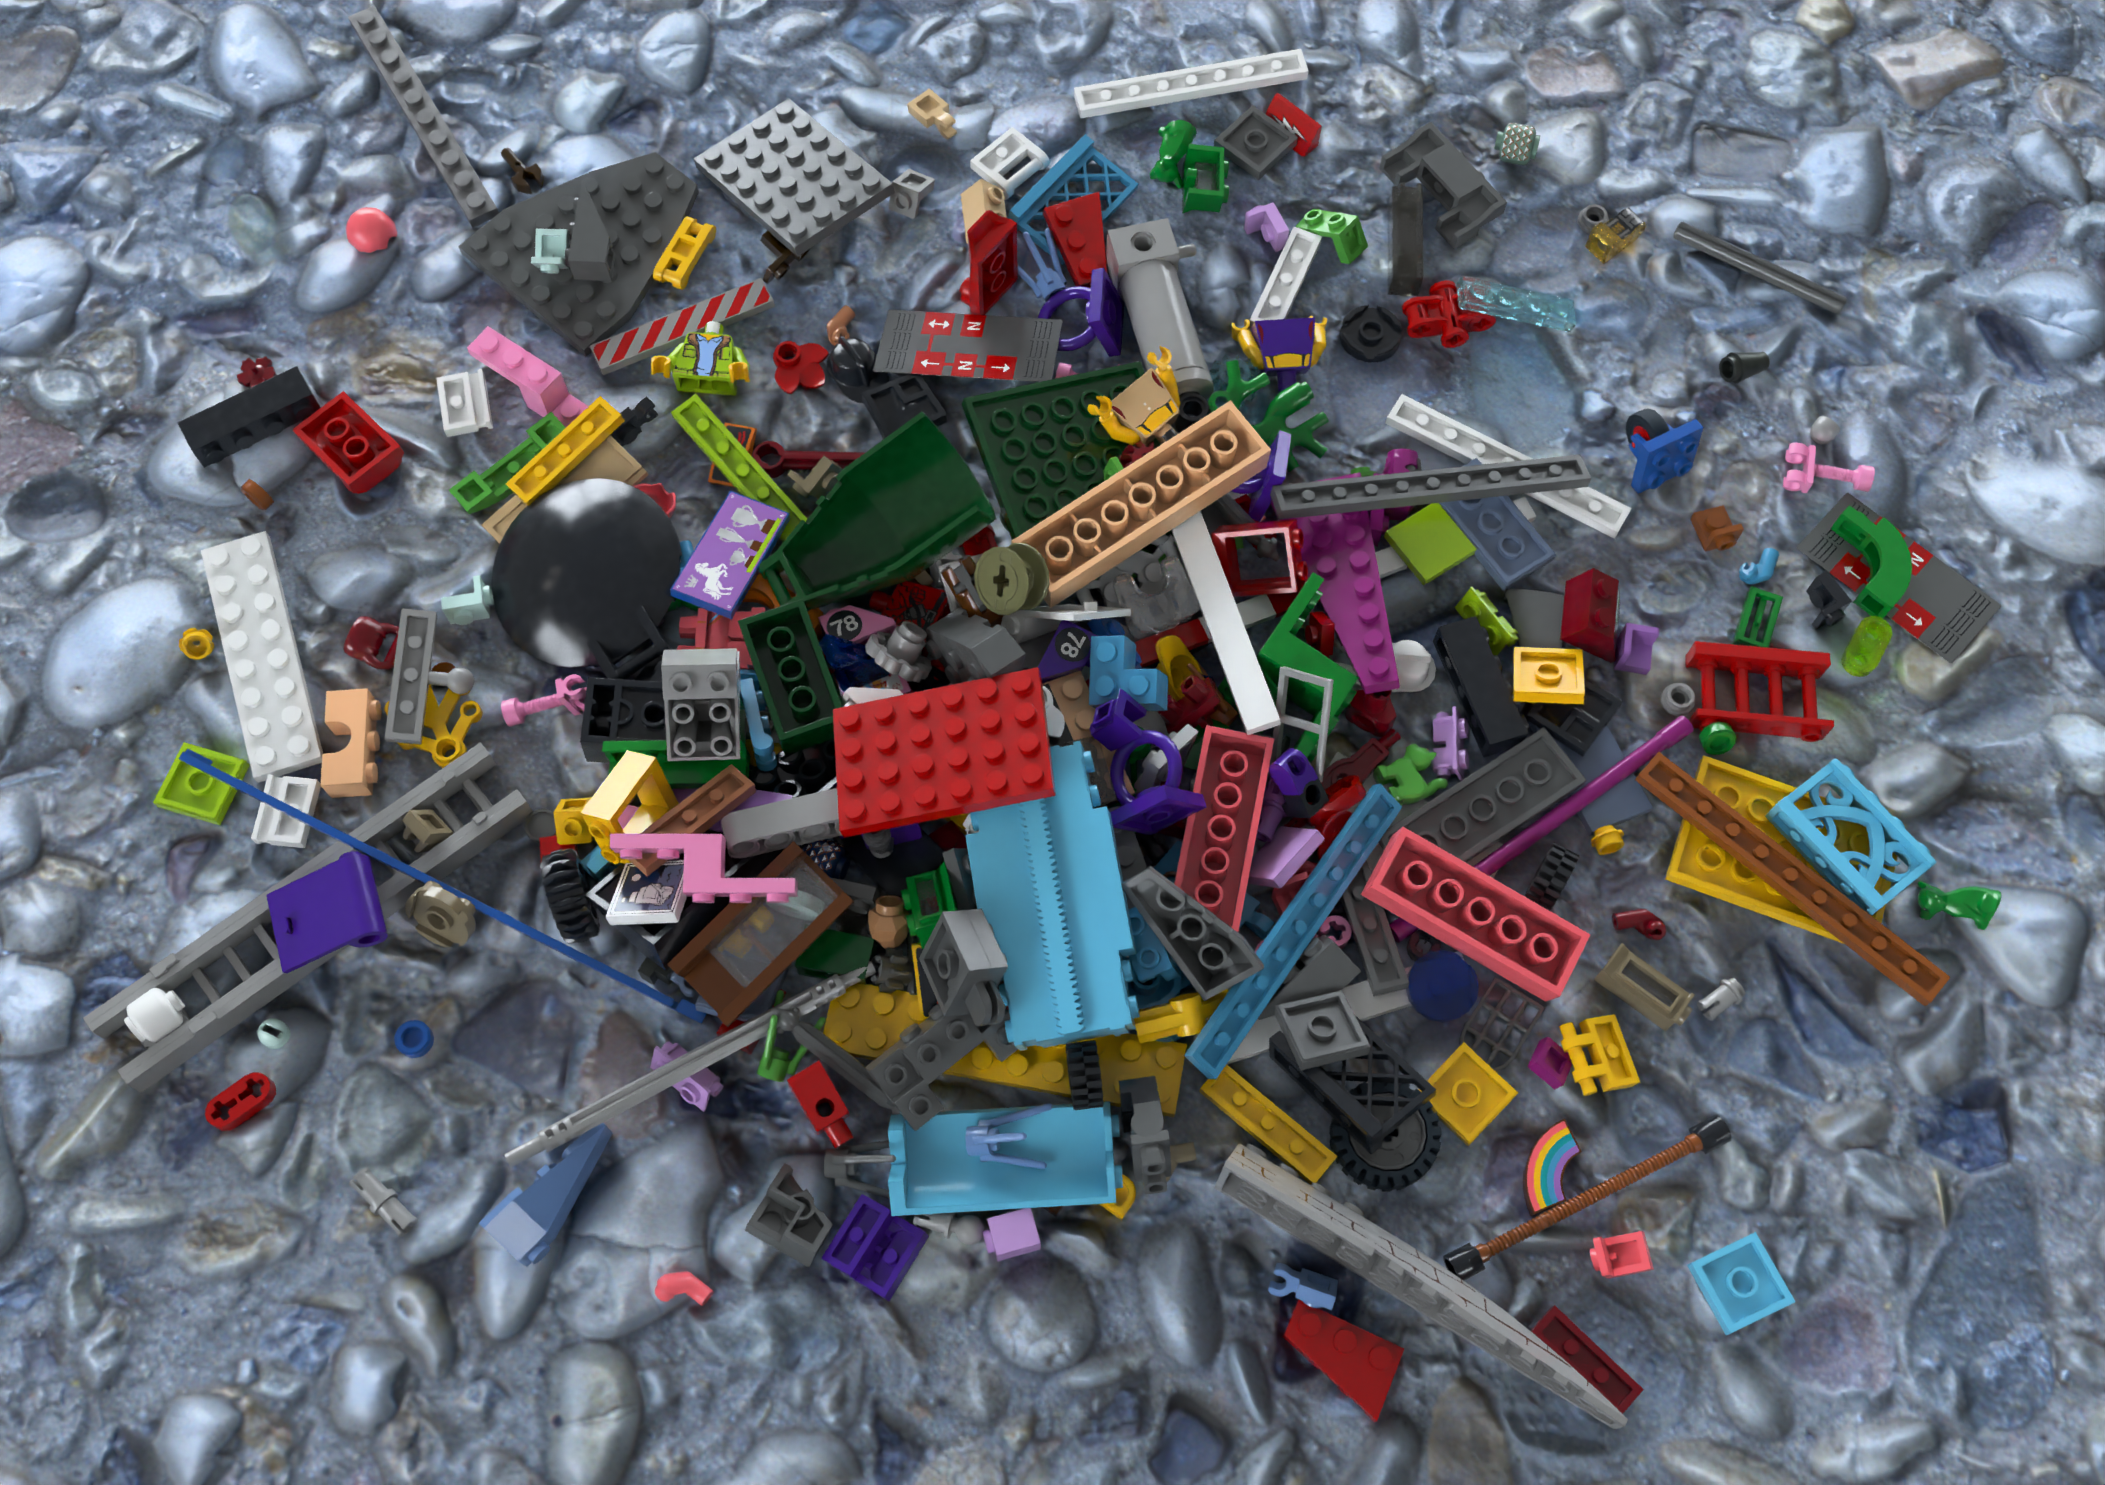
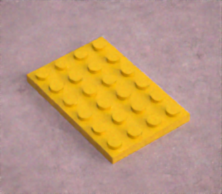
M1703 755L1699 761L1694 779L1821 876L1765 817L1780 800L1797 788ZM1809 793L1794 804L1800 811L1814 807ZM1819 796L1823 805H1827L1826 798ZM1682 819L1665 880L1843 943L1687 820ZM1821 820V822L1823 823L1824 827H1823L1822 829H1821L1820 827H1816V828H1817L1824 836H1827L1826 826H1825L1824 822ZM1833 820L1837 831L1834 847L1840 853L1855 851L1869 857L1870 848L1866 826L1850 821ZM1893 852L1892 857L1897 861L1898 856ZM1849 861L1857 871H1859L1858 865H1863L1858 861ZM1883 864V867L1885 869L1894 873L1895 866L1892 867ZM1880 876L1874 888L1882 896L1890 889L1891 882ZM1886 904L1872 915L1880 923H1882Z

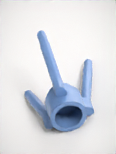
M1048 228L1045 229V235L1055 271L1052 268L1046 267L1028 232H1024L1023 237L1041 271L1036 276L1037 283L1018 265V275L1033 289L1037 298L1043 297L1045 301L1057 292L1066 289L1065 284H1067V280L1062 273L1051 231Z
M1046 1103L990 1120H979L978 1126H968L965 1135L968 1155H980L981 1162L996 1161L1045 1169L1047 1164L1042 1161L994 1153V1151H999L1000 1142L1025 1140L1027 1135L1023 1132L1000 1134L998 1128L993 1127L1049 1111L1053 1107L1052 1104Z

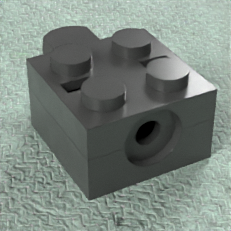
M982 909L942 912L919 960L944 1017L971 1014L975 1026L1001 1023L1005 1015V1004L997 986L1004 976L1008 964L1005 954L1001 952L995 939L991 924L988 923Z

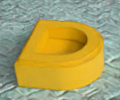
M1123 1174V1188H1116V1203L1099 1204L1120 1220H1123L1136 1197V1188L1133 1181Z

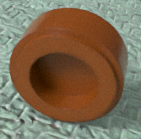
M248 479L241 486L242 493L259 509L267 510L274 503L270 495L253 480Z

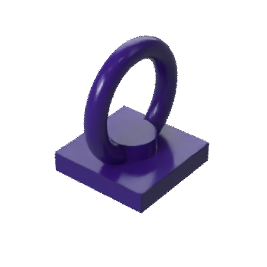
M1104 268L1092 270L1091 288L1074 286L1063 289L1050 297L1041 308L1038 318L1050 319L1053 312L1063 303L1072 299L1087 300L1086 318L1089 327L1073 338H1059L1057 351H1073L1082 348L1097 337L1109 357L1121 355L1124 302Z
M1279 430L1270 446L1271 452L1267 468L1230 491L1238 494L1252 493L1248 515L1259 522L1272 502L1270 495L1272 486L1282 485L1286 476L1292 434Z
M1142 730L1140 737L1116 750L1110 766V784L1115 798L1122 806L1110 812L1113 828L1152 835L1207 807L1203 794L1178 789L1182 778V760L1177 746L1165 734L1155 730ZM1144 744L1156 745L1164 752L1168 762V776L1165 785L1145 789L1137 794L1136 799L1128 792L1124 783L1126 761L1129 755L1139 746Z

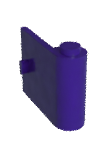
M360 852L344 853L339 857V860L266 895L283 973L292 972L346 945L359 948L369 947L385 941L388 937L370 857L362 855Z

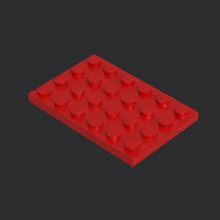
M1038 667L997 675L992 678L987 677L833 709L839 831L843 837L1056 796L1042 678Z

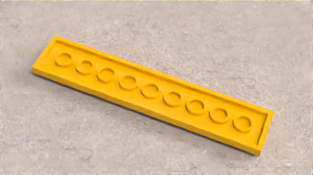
M856 983L845 989V994L830 1001L823 1034L851 1056L875 1060L901 1039L899 1036L907 1027L915 1023L919 1025L923 1022L920 1019L918 995H910L909 992L896 990L893 993L879 992V986ZM1130 1033L1121 1034L1118 1037H1115L1113 1034L1082 1040L1096 1041L1101 1071L1103 1102L1110 1101L1111 1106L1121 1107L1119 1081L1155 1076L1162 1114L1175 1117L1187 1044L1173 1041L1158 1042L1155 1040L1139 1043L1138 1035ZM983 1041L942 1073L1071 1098L1066 1044L1046 1048L1034 1045L1027 1047L1028 1050L1023 1051L1018 1049L1001 1062Z

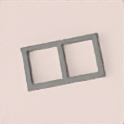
M1286 666L1280 667L1276 710L1281 725L1274 727V744L1270 765L1281 756L1284 723L1319 734L1315 772L1320 782L1323 781L1333 679L1323 678ZM1289 677L1324 687L1320 725L1285 714Z

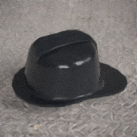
M843 336L839 337L838 344H836L827 358V369L841 391L850 400L863 403V392L889 382L887 372L873 371L877 355L866 342L858 338L845 339Z

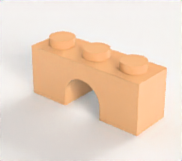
M368 688L326 691L325 724L335 736L351 735L349 744L343 750L336 753L322 754L320 786L331 798L373 795V783L378 781L375 752L380 749V737L376 731L377 720H381L382 709L379 700L374 698Z

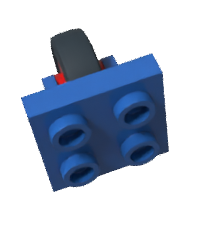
M1649 408L1629 416L1626 422V434L1629 448L1637 458L1631 486L1638 494L1650 488L1656 489L1665 481L1676 476H1683L1691 470L1704 428L1697 419L1674 429L1664 421L1660 414Z

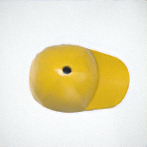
M1174 635L1160 638L1155 645L1160 661L1156 669H1159L1168 676V695L1179 701L1185 696L1180 686L1192 674L1187 665L1192 663L1201 674L1202 672L1197 661L1179 637Z

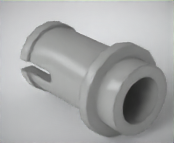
M1734 978L1721 980L1720 986L1697 1002L1700 1011L1714 1004V1007L1703 1014L1708 1020L1713 1021L1734 1003L1740 1004L1743 1001L1742 997L1745 995V990Z

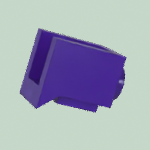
M1120 688L1117 699H1112L1096 708L1093 722L1090 725L1091 735L1112 752L1142 735V730L1133 722L1146 716L1147 710Z

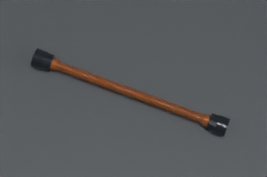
M1718 1115L1689 1128L1691 1134L1684 1137L1683 1141L1617 1174L1616 1177L1613 1176L1612 1179L1605 1180L1604 1183L1602 1182L1580 1193L1563 1204L1561 1203L1559 1206L1557 1205L1555 1208L1536 1216L1535 1219L1532 1218L1531 1221L1528 1220L1527 1223L1525 1222L1523 1225L1503 1233L1498 1238L1496 1237L1494 1240L1486 1242V1244L1480 1243L1472 1246L1468 1243L1444 1255L1443 1260L1447 1270L1463 1281L1485 1270L1484 1263L1488 1262L1492 1256L1556 1224L1557 1221L1560 1222L1561 1219L1568 1218L1570 1215L1606 1198V1196L1612 1195L1614 1192L1650 1175V1173L1652 1174L1654 1171L1656 1172L1658 1169L1660 1170L1662 1167L1690 1153H1696L1701 1150L1707 1154L1730 1142L1732 1137L1728 1126Z

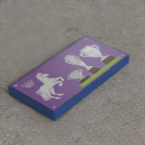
M730 490L671 587V596L732 620L760 572L758 566L769 557L790 520V513Z

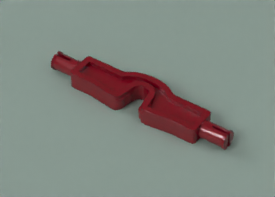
M1391 728L1381 739L1371 738L1350 758H1343L1332 763L1323 773L1321 784L1324 790L1337 782V779L1351 775L1358 776L1361 783L1364 784L1374 772V769L1387 760L1389 755L1388 749L1401 739L1398 732L1395 734L1396 730ZM1292 818L1283 825L1284 827L1302 828L1305 824H1308L1312 827L1308 818Z

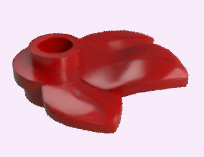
M792 341L780 343L773 353L774 364L777 367L775 371L777 385L787 394L794 393L799 385L811 389L822 387L825 384V373L819 363L828 357L829 352L816 343H807L801 346Z

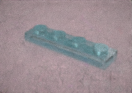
M1462 276L1457 282L1458 306L1460 309L1571 332L1576 326L1574 300Z

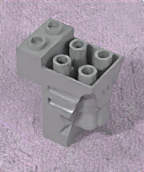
M737 648L663 650L661 671L665 706L667 761L740 759V651H737Z

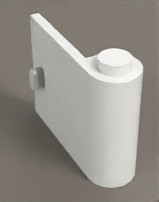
M1097 601L1083 602V605H1055L1052 608L1042 606L1004 615L1001 626L1005 627L1017 642H1024L1057 630L1061 620L1076 623L1082 620L1131 616V609L1097 606Z

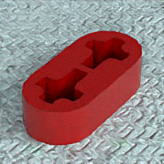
M1356 775L1344 777L1325 789L1329 801L1308 820L1312 826H1323L1336 812L1348 810L1361 801L1366 795V790L1359 777Z
M259 1072L245 1075L215 1096L207 1104L205 1109L206 1120L212 1126L222 1131H229L238 1127L273 1101L276 1095L275 1083L265 1074ZM256 1083L262 1086L260 1088L262 1094L259 1097L251 1095L254 1092L252 1086ZM224 1105L230 1108L228 1111L230 1117L226 1120L220 1118L222 1115L220 1108Z

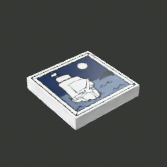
M684 860L667 861L649 876L641 872L633 863H626L606 914L609 924L678 923L687 898L683 893Z

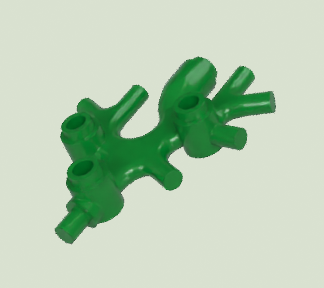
M1239 361L1226 362L1228 386L1225 391H1216L1210 396L1207 401L1209 406L1208 414L1218 409L1215 404L1217 400H1222L1225 404L1231 400L1240 411V405L1245 398L1270 384L1266 373L1263 372L1250 381H1244L1241 378ZM1305 381L1302 383L1296 382L1277 394L1270 402L1263 420L1258 424L1251 425L1269 448L1279 430L1292 434L1287 463L1288 472L1300 466L1292 453L1295 446L1306 448L1319 459L1328 449L1313 437L1315 430L1329 422L1323 411L1295 428L1286 426V419L1309 405L1310 400L1314 398L1310 386Z

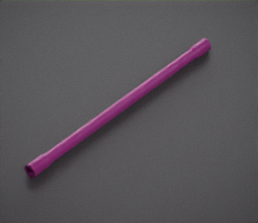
M1679 716L1659 730L1653 738L1473 867L1488 876L1492 875L1652 760L1658 752L1661 753L1673 747L1694 731L1691 722L1686 717ZM1400 917L1389 924L1394 940L1397 943L1402 942L1419 929Z

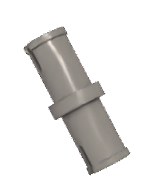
M368 1167L359 1171L353 1177L354 1179L349 1182V1185L371 1205L369 1210L375 1216L380 1215L397 1232L396 1234L399 1237L407 1234L417 1224L418 1219L397 1199L398 1194L392 1188L387 1189L372 1174Z

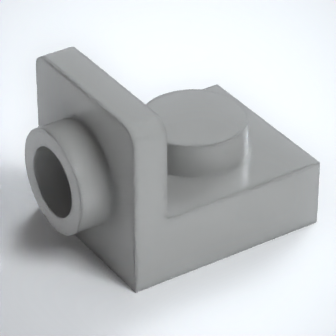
M907 169L892 182L895 193L890 196L889 209L914 219L918 215L920 201L933 191L935 179Z

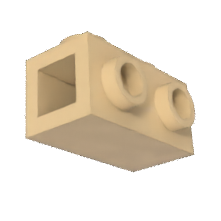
M982 178L961 193L967 244V231L987 210H992L994 213L1007 218L1003 190Z

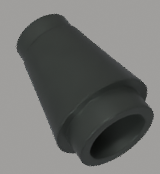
M1731 352L1721 359L1719 371L1721 377L1726 382L1736 384L1767 370L1770 361L1765 352Z

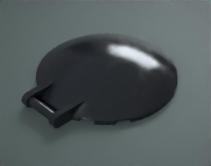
M601 478L582 479L562 484L547 491L519 513L504 534L495 556L492 570V593L494 606L503 628L510 638L525 652L550 665L569 669L601 666L608 679L625 680L659 656H663V650H672L660 627L665 621L663 617L667 613L671 602L676 601V598L671 596L670 592L671 587L680 574V556H682L676 530L664 510L651 497L634 486L620 481ZM652 640L653 645L620 667H616L615 664Z

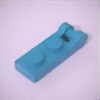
M752 678L741 680V694L756 765L761 771H770L776 767L777 758L773 751L774 743L770 736L771 730L768 716H760L759 712L766 710L762 690L755 691Z

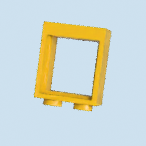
M627 750L581 811V815L588 826L589 833L599 845L601 855L611 863L626 864L631 862L628 859H621L620 853H615L610 849V834H640L679 803L657 758ZM637 794L642 804L625 828L622 829L618 818Z

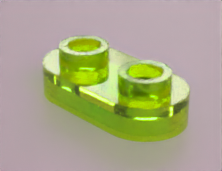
M1869 616L1864 618L1856 627L1841 657L1842 666L1849 674L1856 677H1865L1878 666L1892 638V628L1886 620L1877 616ZM1867 634H1871L1875 640L1869 638ZM1854 659H1858L1862 665L1858 664Z

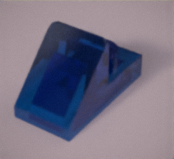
M825 634L819 643L826 656V661L835 668L834 675L843 692L849 687L859 688L890 674L875 663V658L866 653V648L863 644Z

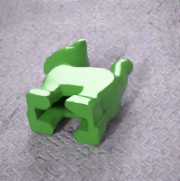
M1416 744L1406 747L1403 758L1395 760L1388 766H1377L1373 772L1376 784L1385 785L1391 783L1393 785L1387 787L1388 792L1401 806L1416 804L1422 799L1433 795L1437 790L1445 789L1448 786V782L1444 778H1436L1426 784L1419 771H1424L1430 767L1437 753H1430L1427 748L1419 747Z

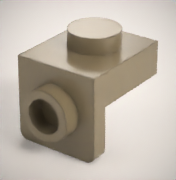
M823 456L806 478L792 470L787 475L795 481L792 487L802 496L808 498L812 495L819 499L821 495L825 496L828 491H831L838 482L836 477L842 468L834 461Z

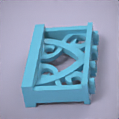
M1836 758L1792 793L1780 800L1765 815L1774 827L1828 883L1871 916L1936 864V860L1931 856L1929 849L1924 844L1918 842L1905 829L1902 821L1892 816L1880 803L1878 797L1872 791L1867 790L1855 778L1853 771ZM1828 784L1841 799L1833 797L1830 790L1826 796L1827 805H1823L1819 797L1820 785ZM1809 793L1814 807L1800 811L1794 804ZM1821 820L1824 822V824H1825V826H1826L1827 836H1824V835L1816 828V827H1820V828L1822 829V828L1824 827V825H1823V823L1821 822ZM1833 820L1850 821L1866 826L1870 848L1869 857L1855 851L1840 853L1834 847L1837 831ZM1894 852L1908 866V870L1906 873L1897 874L1885 869L1883 864L1894 867L1901 863L1893 859L1892 853ZM1850 860L1858 861L1863 864L1858 865L1859 871H1857L1855 867L1849 862ZM1880 876L1896 883L1882 896L1874 888Z

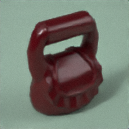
M360 616L355 620L347 635L343 647L344 653L376 669L390 670L394 668L399 627L389 623H379L368 616ZM390 633L396 634L384 661L381 662L376 656L379 654L383 641L386 640V635Z

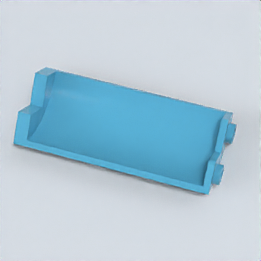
M1110 1101L1104 1102L1103 1107L1073 1110L1072 1104L1052 1105L1053 1107L1049 1111L993 1127L998 1128L1000 1134L1023 1132L1027 1135L1025 1140L1000 1142L999 1151H994V1153L1033 1159L1047 1164L1045 1169H1038L996 1161L981 1162L980 1155H968L965 1141L967 1127L978 1126L979 1120H990L1035 1106L939 1112L917 1131H914L901 1114L891 1115L888 1127L890 1155H895L896 1161L891 1162L888 1179L891 1216L1116 1203V1188H1123L1122 1165H1114L1113 1137H1120L1119 1116L1111 1115Z

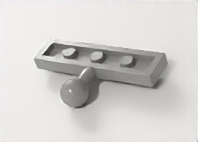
M401 609L385 730L386 742L421 745L429 685L448 686L456 694H465L474 685L473 674L463 667L454 668L449 673L431 671L438 617L435 611Z

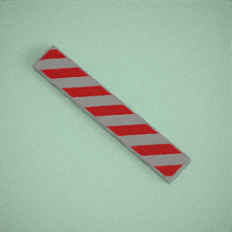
M759 278L592 344L590 349L602 375H606L676 347L680 343H684L686 335L690 332L704 333L707 322H718L726 327L775 307L774 300L763 279Z

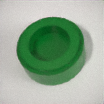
M1726 722L1712 723L1706 726L1699 735V741L1703 750L1710 755H1720L1728 752L1733 748L1737 740L1731 725Z

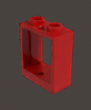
M1297 519L1222 525L1211 533L1213 545L1233 597L1298 592L1305 584V581L1308 580V566L1306 561H1302L1301 549L1304 546V535L1302 529H1298ZM1284 533L1290 576L1241 580L1235 537Z

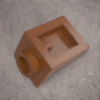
M1724 505L1694 512L1690 518L1705 552L1714 549L1724 551L1733 547L1744 531L1742 524H1732Z

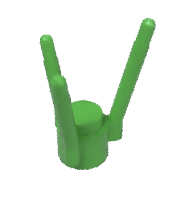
M782 990L777 991L774 1007L783 1001L784 992ZM772 1015L765 1049L757 1074L773 1081L784 1082L786 1074L795 1075L798 1064L808 1049L801 1044L792 1060L788 1058L789 1051L774 1046L778 1017L777 1015ZM820 1017L814 1027L820 1031L826 1019Z

